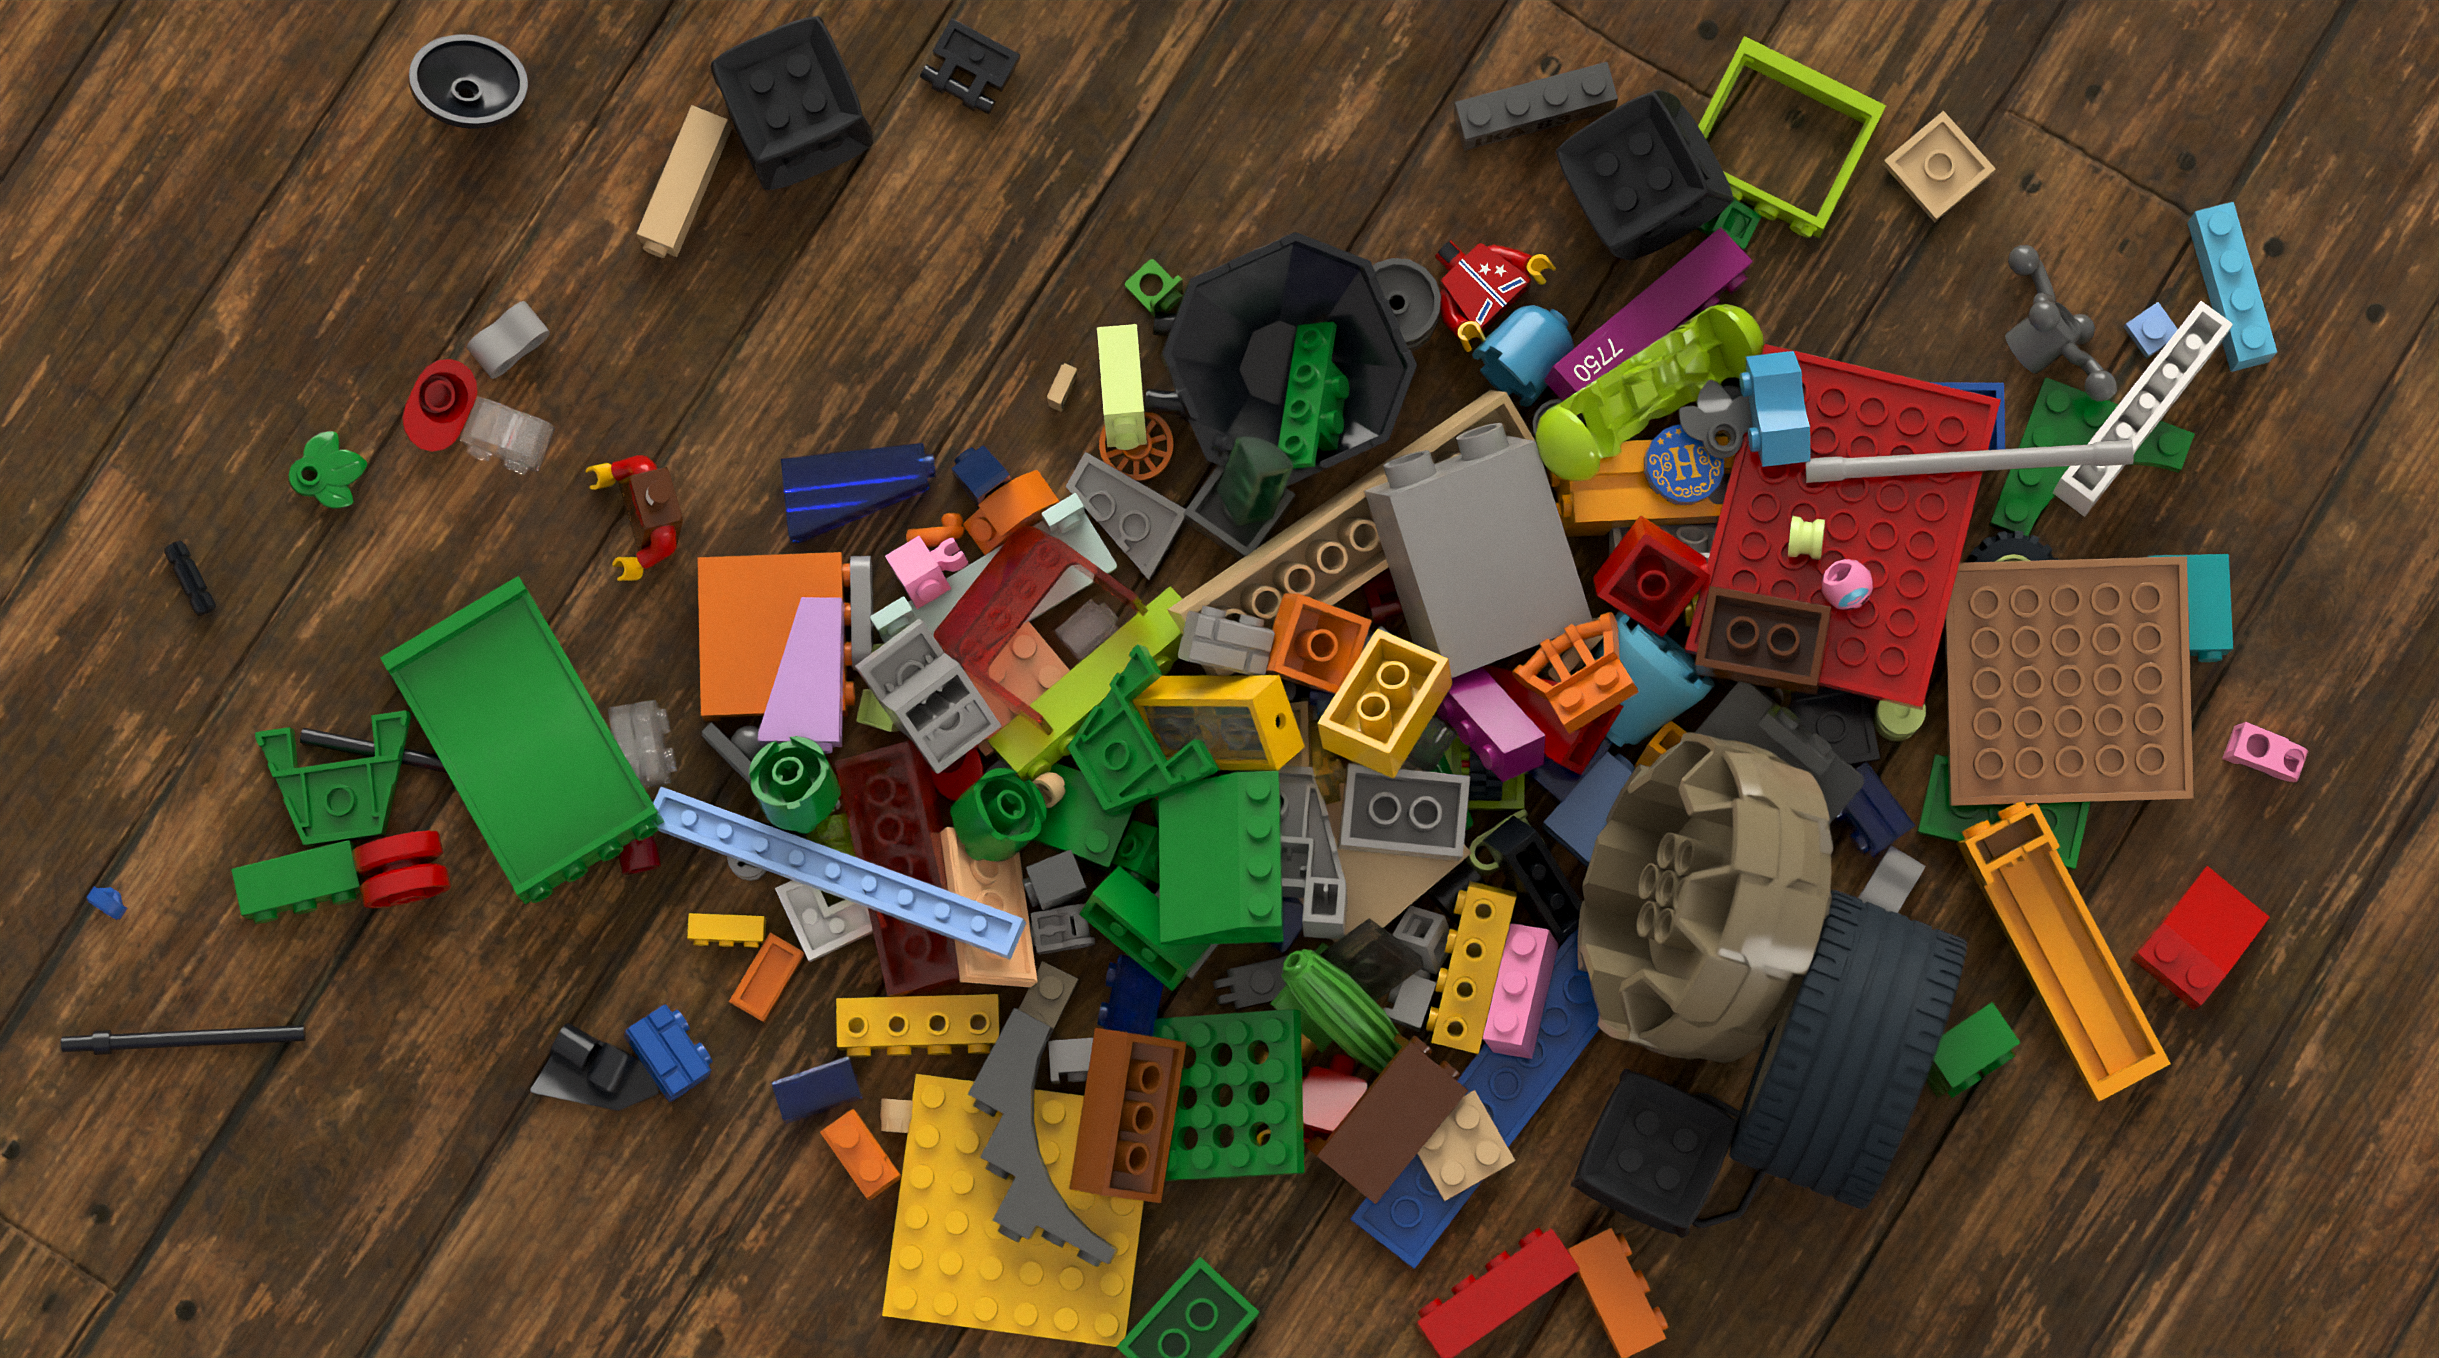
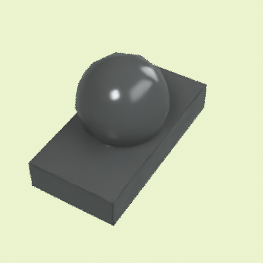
M711 722L702 731V737L751 786L749 768L756 754L763 748L758 742L760 727L754 725L742 726L735 731L730 741Z

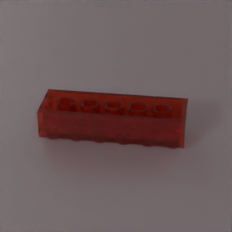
M905 741L835 761L856 858L948 891L940 832L944 830L930 766L912 741ZM868 908L888 996L907 997L960 983L955 939Z

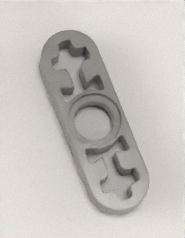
M851 556L853 671H857L855 665L872 653L874 644V625L870 619V616L873 615V570L871 556Z

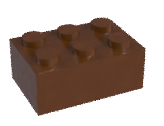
M1710 586L1695 662L1696 674L1817 695L1831 621V607Z

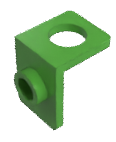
M1154 259L1147 261L1125 282V287L1154 317L1156 311L1161 312L1164 310L1168 312L1183 297L1181 294L1183 291V279L1179 275L1173 279ZM1146 275H1156L1163 282L1162 290L1155 296H1147L1140 289V281Z

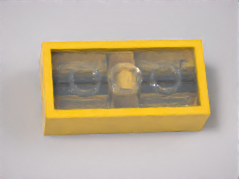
M1280 675L1161 676L1133 699V704L1167 761L1195 738L1204 742L1220 770L1278 771L1305 747Z

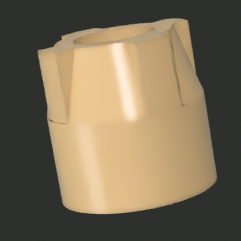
M881 1099V1131L908 1133L912 1118L913 1101Z

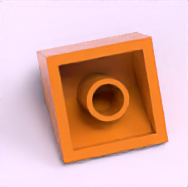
M1299 593L1283 594L1272 627L1275 635L1271 652L1269 653L1266 673L1280 675L1281 679L1335 695L1360 657L1372 620Z

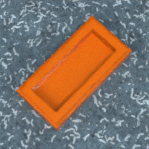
M770 932L729 1002L765 1023L804 958L805 952Z

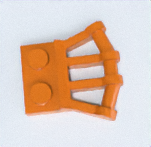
M1612 612L1601 614L1598 620L1574 626L1573 623L1564 628L1566 632L1552 641L1549 638L1540 643L1541 647L1524 666L1518 665L1512 671V675L1521 685L1551 703L1569 734L1639 692L1620 661L1618 626ZM1603 635L1604 656L1595 661L1583 640ZM1575 646L1586 667L1570 675L1559 655ZM1549 661H1551L1562 680L1555 686L1536 677Z

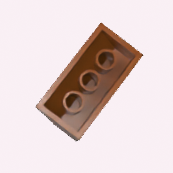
M1095 1028L1069 1189L1102 1196L1161 1203L1187 1042Z

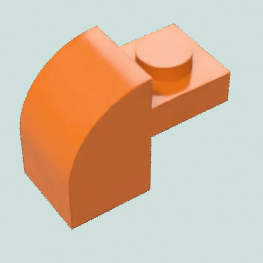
M1034 470L1013 479L978 504L979 509L963 523V526L983 554L986 555L1003 545L1018 530L1036 524L1042 518V512L1060 501L1039 471Z

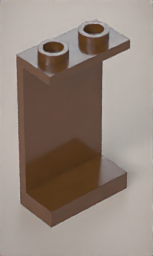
M1397 1033L1393 1040L1402 1048L1326 1141L1315 1134L1305 1146L1374 1204L1381 1199L1468 1092L1458 1082L1462 1074L1444 1060L1439 1065L1429 1058L1433 1050L1415 1035L1409 1041Z

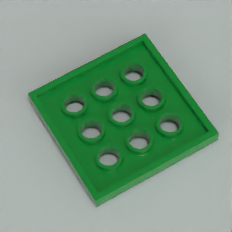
M1287 1009L1149 1019V1036L1187 1042L1186 1049L1191 1046L1196 1052L1194 1065L1187 1069L1183 1064L1165 1181L1305 1174L1301 1010ZM1265 1042L1269 1049L1268 1058L1264 1063L1259 1064L1255 1059L1254 1051L1259 1043ZM1228 1044L1232 1049V1059L1228 1065L1222 1066L1218 1059V1053L1223 1045ZM1265 1082L1269 1087L1270 1095L1268 1100L1260 1105L1256 1100L1255 1091L1261 1083ZM1225 1085H1229L1233 1090V1099L1228 1106L1224 1107L1220 1103L1219 1093ZM1193 1087L1197 1093V1101L1191 1109H1187L1183 1102V1095L1188 1088ZM1266 1123L1270 1128L1271 1135L1269 1141L1261 1146L1257 1141L1256 1132L1261 1124ZM1229 1125L1233 1129L1234 1140L1229 1147L1225 1148L1221 1144L1220 1133L1225 1126ZM1193 1127L1198 1134V1141L1196 1146L1189 1150L1185 1146L1184 1135L1188 1129Z

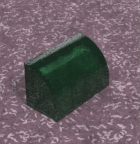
M1237 437L1217 488L1220 497L1237 526L1273 518L1294 467L1288 456L1280 448L1263 439Z

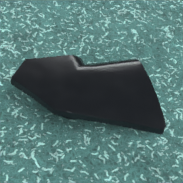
M566 1023L557 1035L550 1049V1059L530 1088V1091L535 1094L617 1111L659 1094L658 1086L637 1057L605 1041L603 1043L569 1023Z

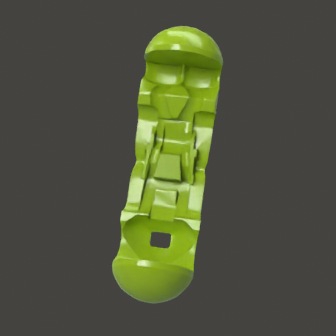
M1729 304L1709 306L1683 325L1677 327L1674 331L1658 339L1597 380L1548 409L1539 419L1536 431V443L1542 462L1553 474L1565 480L1584 481L1593 478L1599 471L1600 459L1616 456L1622 452L1620 445L1640 433L1651 419L1669 415L1682 406L1697 401L1699 392L1708 380L1712 379L1721 386L1722 381L1726 378H1740V373L1746 372V356L1762 355L1764 339L1759 325L1748 312L1737 306ZM1583 414L1587 428L1576 415Z

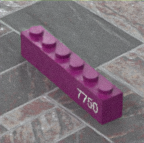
M1720 227L1551 368L1544 381L1564 401L1647 346L1674 331L1677 327L1683 325L1709 306L1718 305L1721 302L1718 297L1726 290L1733 294L1748 280L1745 272L1753 261Z

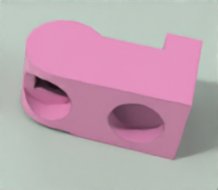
M2244 722L2234 726L2222 759L2234 764L2246 765L2281 780L2297 782L2308 750L2290 742L2285 737Z

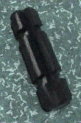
M180 540L165 547L164 553L169 563L174 565L172 569L186 596L188 598L191 597L189 602L194 612L198 616H202L214 610L216 604L211 594L205 591L207 586L194 560L189 559L191 554L186 544Z

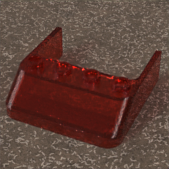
M1024 526L1012 533L940 623L933 636L944 653L957 661L969 678L1049 736L1053 728L1045 718L989 676L988 671L992 662L1070 566H1074L1144 617L1148 609L1138 595L1066 543L1036 527Z

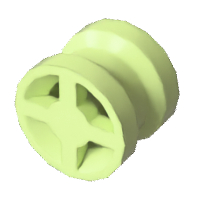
M1792 516L1788 556L1797 557L1800 554H1808L1812 559L1821 560L1825 520L1816 519L1813 522H1805L1801 517Z

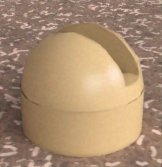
M1047 772L1032 781L1041 792L1046 808L1053 807L1065 794L1064 780L1056 773Z

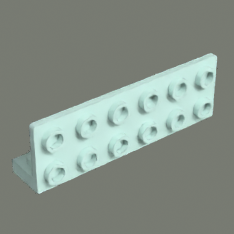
M1074 493L1042 512L1043 521L948 577L946 580L951 589L940 595L937 599L917 609L911 600L907 602L903 596L871 615L870 619L884 643L888 642L917 619H920L930 630L944 653L961 664L1009 635L1019 626L1032 621L1117 569V564L1085 514L1084 505Z

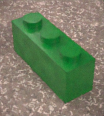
M347 840L231 869L241 916L248 920L254 919L255 924H262L277 920V913L293 909L294 914H303L317 910V903L332 900L333 905H339L357 900L356 894L361 893L360 886L364 883L363 875L355 869L352 851L356 848V845Z
M1120 866L1091 894L1079 913L1081 917L1171 991L1197 966L1211 945L1161 946L1160 899L1143 886L1136 877L1130 875Z

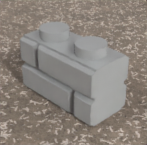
M1203 606L1201 613L1194 611L1187 613L1178 658L1247 675L1266 674L1269 653L1271 652L1275 633L1274 630L1263 627L1264 619L1241 614L1239 622L1225 619V610Z

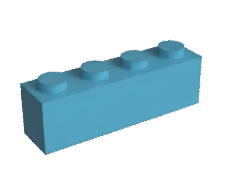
M2234 202L2195 211L2187 223L2212 309L2233 324L2222 341L2230 371L2233 372L2268 363L2276 355L2277 349Z

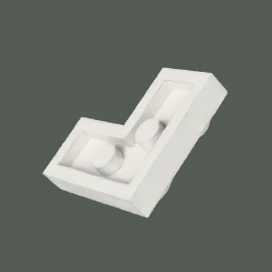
M794 880L775 888L809 962L882 929L875 910L846 899L828 907L821 890Z

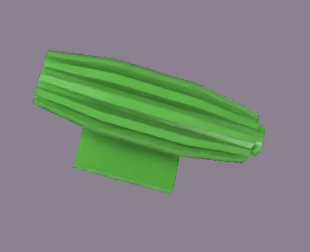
M1324 943L1315 952L1303 949L1302 951L1291 953L1285 959L1282 978L1287 985L1270 1004L1276 1010H1301V1033L1318 1046L1317 1050L1322 1053L1333 1040L1344 1052L1380 1074L1402 1047L1393 1040L1397 1033H1399L1386 1012L1370 997L1373 991Z

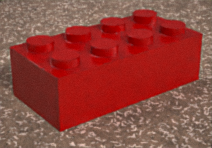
M1538 1227L1518 1242L1521 1250L1510 1257L1505 1250L1484 1266L1488 1273L1478 1280L1475 1279L1473 1274L1469 1275L1452 1287L1451 1291L1455 1296L1445 1303H1442L1438 1297L1417 1312L1421 1319L1416 1322L1415 1326L1437 1358H1454L1580 1269L1552 1228L1543 1233L1540 1227Z

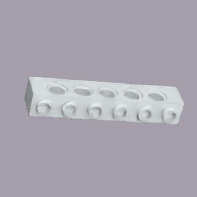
M2200 301L2088 444L2132 440L2134 455L2222 343L2233 324ZM2125 465L2070 466L2059 480L2053 494L2085 517Z

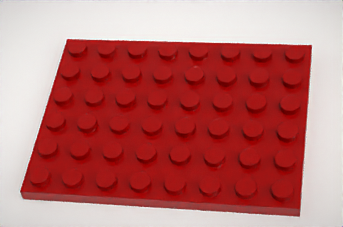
M1764 344L1762 355L1793 350ZM1794 351L1802 371L1804 403L1810 425V458H1858L1989 450L2001 399ZM1748 432L1743 434V442L1735 455L1707 562L1710 576L1700 589L1685 653L1697 655L1710 586L1830 606L1831 621L1819 685L1922 710L1983 471L1847 478L1842 481L1807 483L1805 462L1762 467L1758 452H1751ZM1792 516L1801 517L1805 522H1813L1816 519L1825 520L1821 560L1812 559L1808 554H1800L1797 557L1788 556ZM1845 559L1860 562L1870 571L1873 580V590L1870 598L1861 607L1852 610L1837 609L1824 598L1821 581L1825 571L1834 562Z

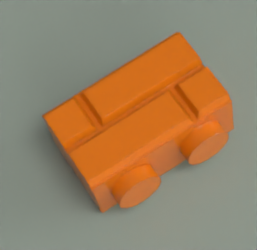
M854 1109L845 1113L820 1132L869 1201L901 1179L902 1175Z

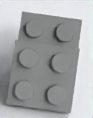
M917 619L855 665V668L894 725L913 741L936 774H939L1002 726L961 665L944 653L930 630L920 619Z

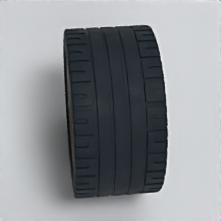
M1831 890L1830 912L1824 918L1820 937L1808 971L1803 977L1795 996L1785 1008L1784 1016L1767 1034L1738 1117L1739 1124L1735 1128L1729 1156L1732 1160L1754 1169L1760 1170L1762 1168L1767 1174L1780 1179L1786 1178L1790 1183L1803 1188L1809 1187L1811 1191L1827 1197L1833 1196L1834 1200L1858 1209H1864L1870 1204L1888 1171L1925 1084L1956 995L1965 962L1967 943L1958 936L1937 928L1933 930L1932 926L1916 920L1911 921L1908 917L1893 911L1887 912L1885 908L1875 904L1863 903L1862 899L1838 890Z

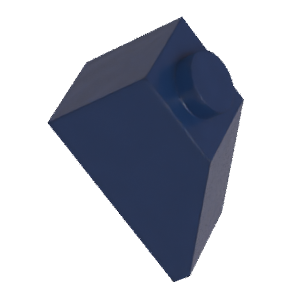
M984 445L977 450L974 447H970L962 452L954 460L957 465L951 468L953 476L978 509V504L1011 481L1010 474Z

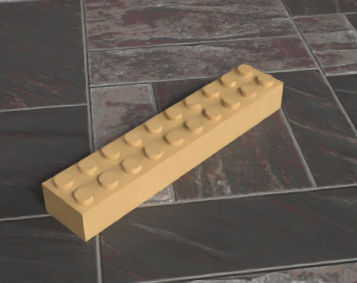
M1489 390L1167 609L1182 635H1184L1183 630L1187 613L1189 611L1201 613L1203 606L1225 610V619L1239 622L1241 614L1264 619L1263 627L1272 630L1283 594L1299 593L1323 603L1334 605L1389 566L1364 491L1388 482L1383 465L1398 457L1428 450L1430 451L1433 464L1460 455L1456 438L1467 431L1481 426L1502 423L1506 437L1511 436L1535 441L1507 392ZM1202 665L1208 676H1230L1234 673L1233 671Z

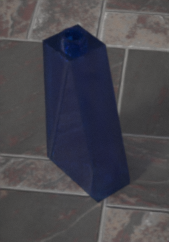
M924 443L781 459L789 539L792 544L804 542L929 490V478L936 477L934 454H926Z

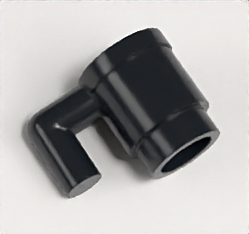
M1464 863L1458 870H1452L1441 882L1427 892L1436 906L1449 919L1455 922L1458 927L1461 915L1454 913L1459 889L1467 891L1469 881L1487 885L1484 879L1468 863Z

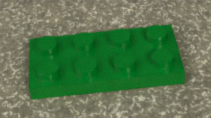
M1935 754L1917 834L1957 843L1965 839L1962 831L1981 821L1988 820L1990 825L1998 822L2001 819L1997 813L2013 804L1949 805L1948 757ZM2090 802L2025 803L2026 806L2038 804L2060 846L2056 850L2066 869L2074 871L2077 866Z

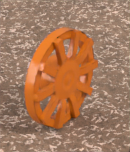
M1145 411V417L1152 419L1146 427L1147 444L1138 445V447L1130 450L1115 449L1106 452L1105 425L1099 439L1102 461L1122 472L1129 461H1133V475L1124 474L1138 482L1147 481L1159 476L1169 464L1174 447L1171 430L1164 419L1156 413ZM1158 424L1164 434L1151 438L1149 434ZM1167 440V452L1152 447V444ZM1123 454L1125 457L1116 468L1109 458ZM1150 454L1164 458L1158 467L1148 457ZM1143 460L1151 471L1139 475V461Z

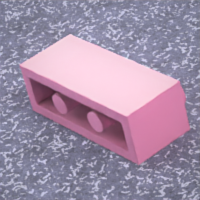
M1510 923L1483 1035L1484 1041L1494 1053L1529 1059L1533 1057L1559 946L1549 929Z

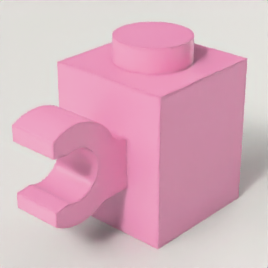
M917 536L885 556L897 579L917 609L937 599L940 595L951 589L942 571H959L968 564L962 551L958 552L960 549L954 538L943 541L939 547L930 552L920 536Z

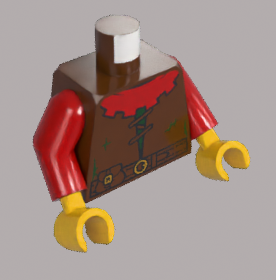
M636 455L616 461L612 465L604 463L589 466L585 470L586 473L595 471L597 474V484L589 486L592 490L610 487L615 484L616 480L619 481L618 485L638 552L637 557L615 558L612 564L613 567H624L623 575L617 578L618 581H637L642 577L644 568L649 569L674 553L683 523L682 513L668 468L657 469L656 464L644 455Z

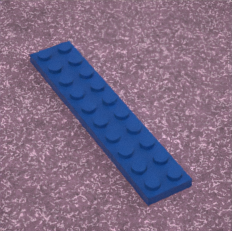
M1578 929L1557 950L1532 1059L1494 1053L1486 1043L1458 1080L1468 1090L1465 1095L1474 1090L1476 1091L1507 1147L1510 1146L1600 1029L1597 1026L1600 1015L1591 989L1589 973L1578 970ZM1416 1154L1381 1199L1374 1204L1366 1197L1350 1220L1407 1265L1415 1269L1482 1181L1444 1202Z

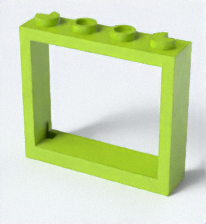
M1744 36L1698 125L1705 139L1709 136L1744 65L1864 124L1817 217L1724 172L1734 199L1739 202L1742 200L1755 206L1754 211L1766 219L1775 220L1777 217L1791 224L1790 229L1803 237L1810 238L1813 235L1820 238L1886 105Z

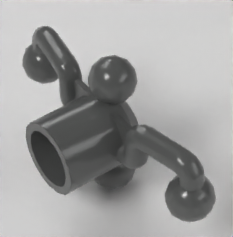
M2019 245L2015 247L2009 254V266L2017 275L2026 276L2031 274L2038 294L2034 296L2033 306L2029 310L2028 317L2005 335L2011 351L2021 364L2034 374L2040 373L2064 355L2070 363L2079 366L2088 375L2084 387L2086 394L2092 400L2105 401L2110 399L2117 392L2115 378L2105 371L2091 355L2080 350L2077 346L2088 343L2094 337L2096 329L2094 322L2085 314L2072 315L2064 305L2056 302V296L2046 269L2039 258L2038 252L2032 246Z

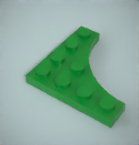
M2045 377L2018 448L2087 445L2118 404L2108 400H2092L2084 391ZM2160 420L2134 453V461L2130 465L2153 466L2179 473L2182 470L2195 433ZM2070 466L2010 469L1989 526L2010 534L2014 533V531L2024 532V536H2029L2041 511L2056 496L2053 494V491Z

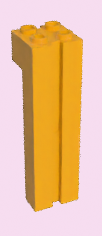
M1715 437L1719 445L1725 446L1728 444V437ZM1652 440L1623 442L1620 445L1622 452L1616 456L1600 459L1598 473L1589 480H1565L1556 476L1547 468V478L1550 487H1554V491L1557 494L1556 506L1566 537L1604 536L1613 528L1632 527L1640 515L1656 526L1718 523L1723 504H1715L1707 497L1705 500L1692 505H1675L1666 501L1667 499L1660 494L1657 495L1650 488L1644 474V456ZM1736 454L1724 459V474L1731 473Z
M2024 801L2017 802L1997 813L2001 819L1998 822L1990 825L1988 820L1981 821L1962 831L1965 839L1956 844L2093 1101L2099 1102L2171 1063L2056 850L2060 846L2038 804L2026 806Z

